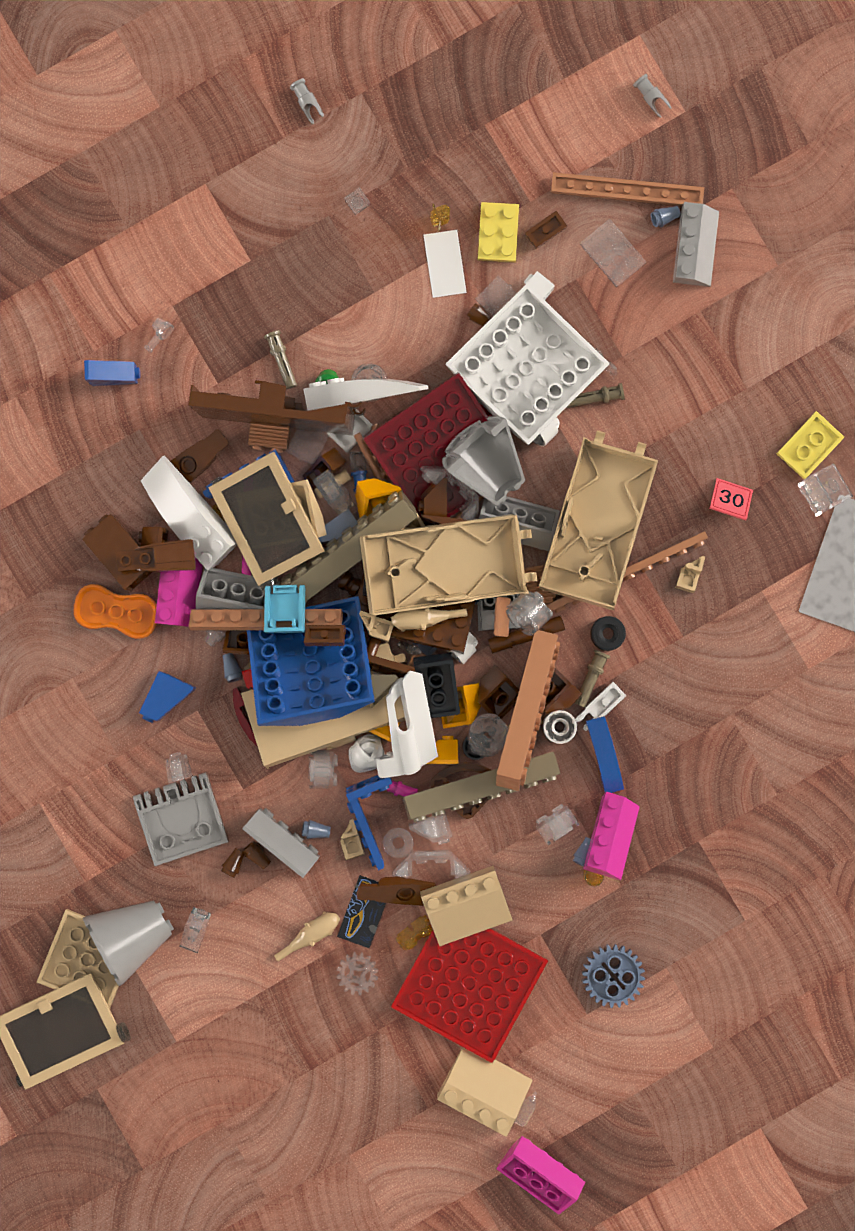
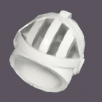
M367 734L358 738L348 750L351 768L358 773L376 769L375 758L385 755L380 737L373 734Z

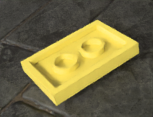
M481 202L478 260L516 262L519 204Z
M816 411L776 454L803 479H806L842 441L844 436Z

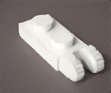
M612 682L575 718L576 722L581 721L588 713L594 717L593 719L605 716L626 695ZM585 724L583 727L585 731L588 730L587 724Z

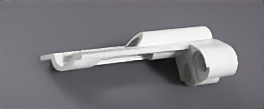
M409 671L404 678H399L394 682L389 693L386 695L393 752L389 751L386 752V755L375 758L380 778L414 774L421 769V766L438 757L423 676L420 673ZM399 696H401L407 731H402L398 727L394 703Z

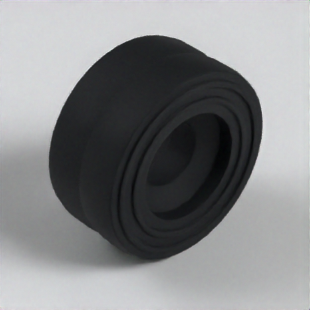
M605 616L599 618L592 625L590 631L591 640L601 650H615L623 644L626 637V629L619 619ZM605 628L613 630L614 634L611 639L604 638L603 630Z

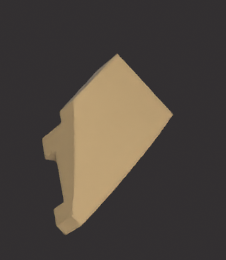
M704 556L681 568L675 588L690 593L695 592L698 578L703 568Z
M360 611L359 615L369 635L389 642L394 626L392 622Z
M351 819L340 841L346 861L365 855L354 819Z

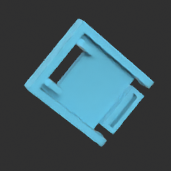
M273 585V594H271V586H265V633L305 632V585L299 586V593L297 585ZM292 621V627L276 628V622Z

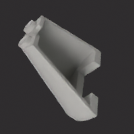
M494 416L488 417V421L484 423L477 421L460 432L446 448L445 452L447 455L442 459V462L450 474L498 506L507 499L506 495L509 491H516L520 488L521 484L525 482V478L507 420L503 417Z
M153 900L83 917V921L90 931V936L118 986L123 985L172 935L171 931L174 928L169 919L164 920L162 916L164 910L160 902L156 904Z

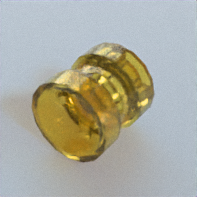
M587 870L583 872V878L590 886H598L604 880V875L591 873Z

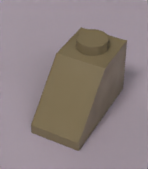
M371 674L375 702L369 704L371 708L389 693L391 686L399 679L396 675Z

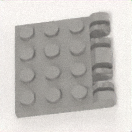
M207 772L199 774L202 790L196 775L191 777L195 792L190 794L187 782L184 779L180 780L184 796H181L177 782L163 786L167 799L166 802H164L161 789L156 788L155 795L159 804L154 806L148 791L144 792L147 808H145L141 794L133 796L154 866L229 842Z

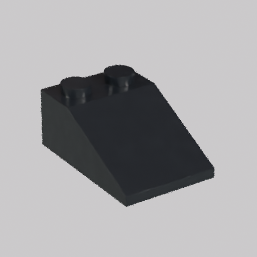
M452 652L413 657L415 672L423 676L430 717L437 718L460 714Z

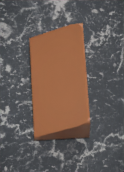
M496 598L494 636L508 637L510 598Z

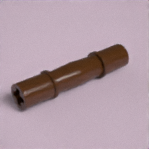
M561 615L509 633L508 637L496 636L488 639L492 654L532 641L535 630L552 634L564 631L565 626Z

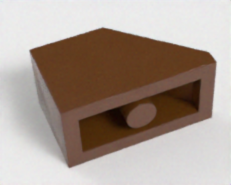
M334 447L321 455L303 474V478L309 481L310 486L314 490L326 482L329 477L331 478L347 461Z
M439 476L421 495V501H418V512H421V515L447 517L446 477Z

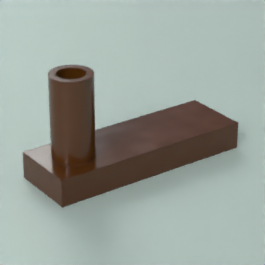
M370 637L367 645L370 671L384 675H396L398 678H404L409 671L415 672V667L377 657L376 654L382 640Z

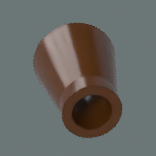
M477 303L466 314L469 320L482 327L492 319L482 305L479 306Z
M252 841L243 850L245 857L262 869H265L271 863L261 845L255 841Z
M235 848L222 864L221 872L235 878L236 874H239L245 853Z

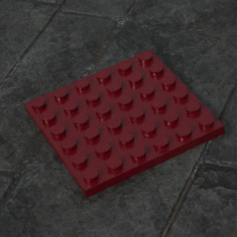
M459 372L363 437V440L392 483L400 487L415 506L420 518L421 512H418V501H421V495L439 476L447 478L448 518L481 496L478 492L450 474L442 462V459L447 455L445 452L446 448L460 432L477 421L481 423L488 421L487 414Z

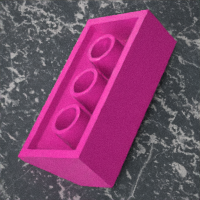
M196 557L195 570L160 572L155 617L156 624L189 627L191 610H196V595L203 571V565Z
M605 792L598 810L584 870L621 880L640 806L623 796Z
M523 1136L511 1146L496 1168L557 1214H561L578 1200L585 1181L577 1174L572 1173L562 1163L553 1159L547 1152L541 1150Z

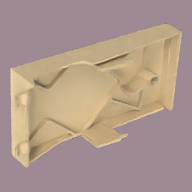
M510 514L359 536L369 613L371 615L472 602L478 599L514 594H529L526 582L537 581L536 572H524L521 539L532 538L531 529L519 530L517 515Z
M388 642L379 646L376 654L377 657L398 663L407 662L403 653L394 656ZM370 671V673L373 675H384L381 673ZM254 690L241 693L263 765L267 769L326 747L327 750L343 746L356 741V735L389 725L386 695L373 708L367 705L337 719L303 726H258ZM399 696L394 703L397 722L405 721L401 696Z

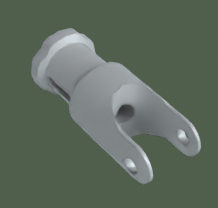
M647 74L640 77L633 84L635 88L637 87L644 95V100L660 118L662 116L654 105L656 99L661 98L671 109V105L664 95L648 80Z
M302 78L291 84L290 89L298 97V103L308 120L314 124V120L310 115V107L314 105L322 117H324V113L313 93H310L305 85V79Z

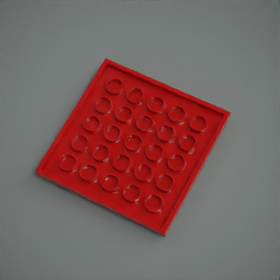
M491 928L439 946L432 929L396 995L391 1008L493 1064L548 960Z

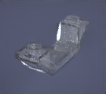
M422 466L420 468L423 472L421 476L428 484L433 482L437 485L447 475V481L452 486L457 485L461 489L458 493L465 500L469 498L459 509L462 513L460 517L464 520L478 519L479 496L468 485L450 474L444 466Z
M451 850L411 851L393 870V876L408 878V876H412V860H416L417 864L427 863V860H435V863H447V860H450L451 875H455V878L470 874V869Z

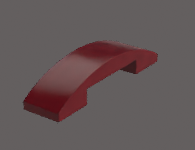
M239 687L233 689V704L237 719L245 734L257 746L251 724L241 708L245 706Z

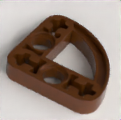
M475 763L454 764L437 773L432 778L430 785L431 788H435L436 784L434 781L436 779L438 781L442 779L444 781L443 785L450 782L445 777L456 772L475 771L484 773L491 771V769ZM486 797L483 802L477 803L479 805L478 808L473 806L470 815L468 813L464 815L463 808L455 811L464 819H470L485 805L488 798ZM469 802L464 803L463 806L465 805L466 807H468Z

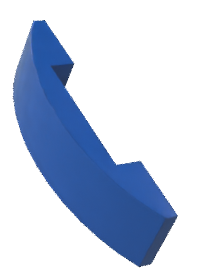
M605 716L587 720L586 724L595 751L604 791L612 793L623 790L621 772Z

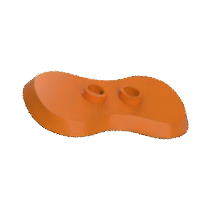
M90 584L81 588L76 596L74 617L85 628L98 629L109 627L117 629L131 638L140 639L149 636L156 627L157 604L151 597L144 594L118 595L101 585Z

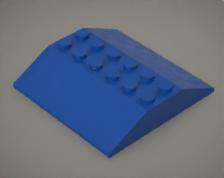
M359 596L305 607V609H342V625L346 627L344 646H305V632L265 633L264 630H247L258 726H303L341 718L375 702L364 626L359 615L361 611Z

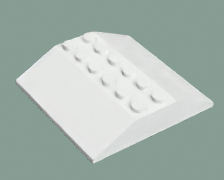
M526 284L446 363V366L453 374L459 372L477 401L493 416L505 418L510 431L529 445L610 363L536 291Z

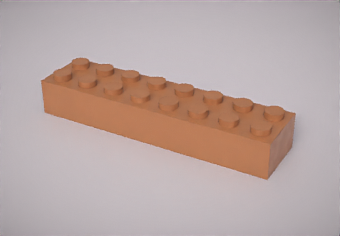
M535 630L498 767L496 786L519 791L520 785L524 786L527 776V769L525 767L529 768L532 757V750L530 749L534 750L537 736L535 731H539L541 716L544 712L546 697L549 693L551 678L553 677L555 663L559 655L561 643L557 642L558 635Z

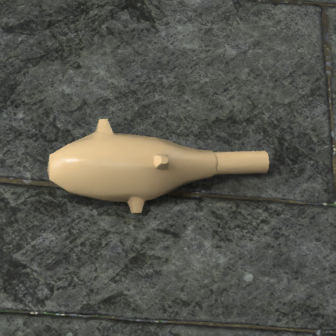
M423 608L401 611L391 617L392 625L402 632L413 629L426 630L427 627H431L449 618L467 617V610L447 611Z
M323 912L315 920L305 923V927L300 930L290 945L274 955L276 960L280 961L293 951L310 945L313 947L318 941L328 935H332L340 921L339 916L336 913Z

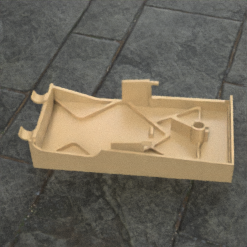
M597 430L594 441L583 437L539 589L614 611L658 460L643 456L647 444L638 442L635 453L602 444L605 432Z

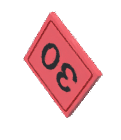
M717 478L709 509L746 521L753 490Z

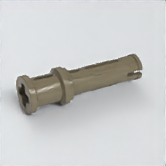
M280 330L266 334L264 338L268 340L271 349L270 354L276 359L286 389L296 387L297 383L285 354L286 346L281 341Z
M618 383V386L608 388L603 386L601 390L581 393L567 408L601 401L609 403L610 400H625L622 383Z
M594 650L595 655L592 662L587 666L589 671L580 689L582 695L574 702L584 708L599 675L604 673L603 668L607 659L611 657L598 650Z

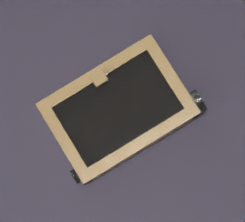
M275 452L262 457L225 479L218 477L211 481L212 486L208 488L261 591L265 590V586H273L279 583L277 576L324 552Z
M92 972L0 1015V1038L18 1073L16 1082L20 1087L24 1086L25 1090L120 1046L131 1039L125 1023L116 1024Z

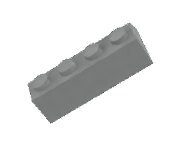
M684 202L680 213L673 283L711 287L719 211L704 204Z
M508 496L498 506L484 498L479 519L510 514L517 515L519 530L531 529L532 538L521 539V544L550 551L560 511Z
M204 568L196 595V610L265 609V586H271V594H273V585H280V581L269 580L258 586L253 576L215 568L210 570Z
M267 808L264 810L258 809L242 829L304 878L319 859L320 855L317 854L319 851L311 844L307 846L303 843L304 838L298 833L292 834L287 830L289 826L283 821H276L273 818L274 814Z

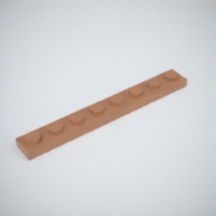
M553 172L551 193L682 206L684 202L703 204L704 187Z
M265 609L191 610L189 628L190 630H264ZM305 609V629L306 625H342V609ZM292 621L276 622V628L292 627Z

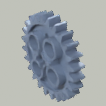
M606 944V950L599 947L598 954L592 951L594 957H587L590 963L583 964L587 971L582 972V975L587 976V978L582 980L583 983H588L585 990H592L589 993L590 998L596 995V1003L602 1000V1006H605L609 1002L610 1008H613L614 1003L620 1008L622 1001L628 1005V998L634 1001L633 994L640 995L637 988H643L644 986L640 981L645 980V977L640 975L645 970L638 968L642 965V962L636 961L638 958L637 954L631 956V949L625 952V946L622 945L619 950L617 944H614L613 949L608 944ZM616 957L619 959V964L614 967L610 966V960ZM603 962L614 974L616 973L617 978L625 986V989H622L614 978H611L608 971L602 966ZM598 970L605 972L602 979L595 978V973ZM626 972L632 974V978L629 981L622 980V976ZM611 985L617 986V991L614 994L607 992L608 987Z

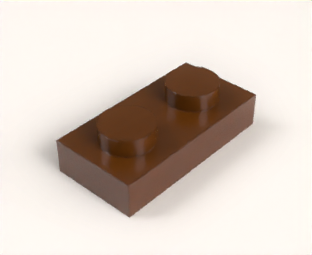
M555 211L526 231L525 235L534 248L537 249L566 229L567 225L558 212Z
M306 625L304 644L305 646H344L346 627L345 625Z

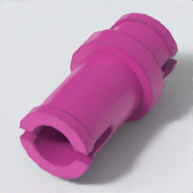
M392 781V784L389 785L390 788L387 789L388 792L394 793L393 795H401L403 797L418 792L417 788L404 785L401 781Z

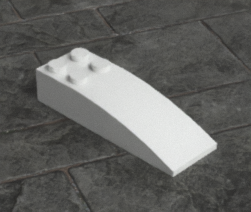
M344 378L327 380L328 384H326V381L310 383L309 388L303 390L308 411L345 404V401L354 404L360 401L364 402L426 390L428 385L393 379L344 381Z
M165 455L162 456L143 477L141 482L170 528L180 540H193L195 557L207 570H210L218 565L237 546V543L228 525Z

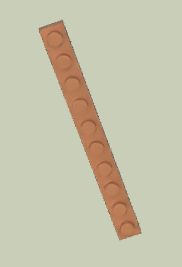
M704 531L627 567L624 580L627 581L635 577L634 573L639 570L644 573L652 569V564L659 562L661 565L669 561V556L676 554L678 557L687 553L686 548L693 546L695 549L704 545L703 540L708 538L706 532ZM563 597L531 612L530 615L533 620L538 619V621L549 617L547 614L549 612L555 611V613L566 609L565 605L571 602L575 605L582 601Z

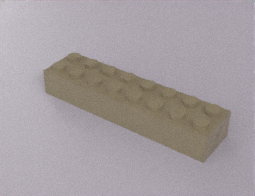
M402 490L398 493H392L387 498V502L383 505L381 503L376 505L370 515H364L357 520L358 524L352 528H346L341 533V537L337 540L335 538L330 540L326 544L327 547L323 553L313 557L308 562L298 565L296 567L297 570L292 574L287 573L283 576L280 585H297L298 593L299 586L305 585L306 602L362 560L360 535L403 529L417 518L415 506Z
M554 751L531 758L529 768L525 767L527 769V776L524 788L538 785L537 781L539 780L545 783L557 779L556 775L561 773ZM497 768L405 796L402 799L408 819L418 822L425 820L426 815L431 813L435 817L444 814V809L450 808L451 811L464 808L463 804L469 802V805L483 802V797H487L490 800L500 797V792L506 791V794H510L516 791L496 786Z

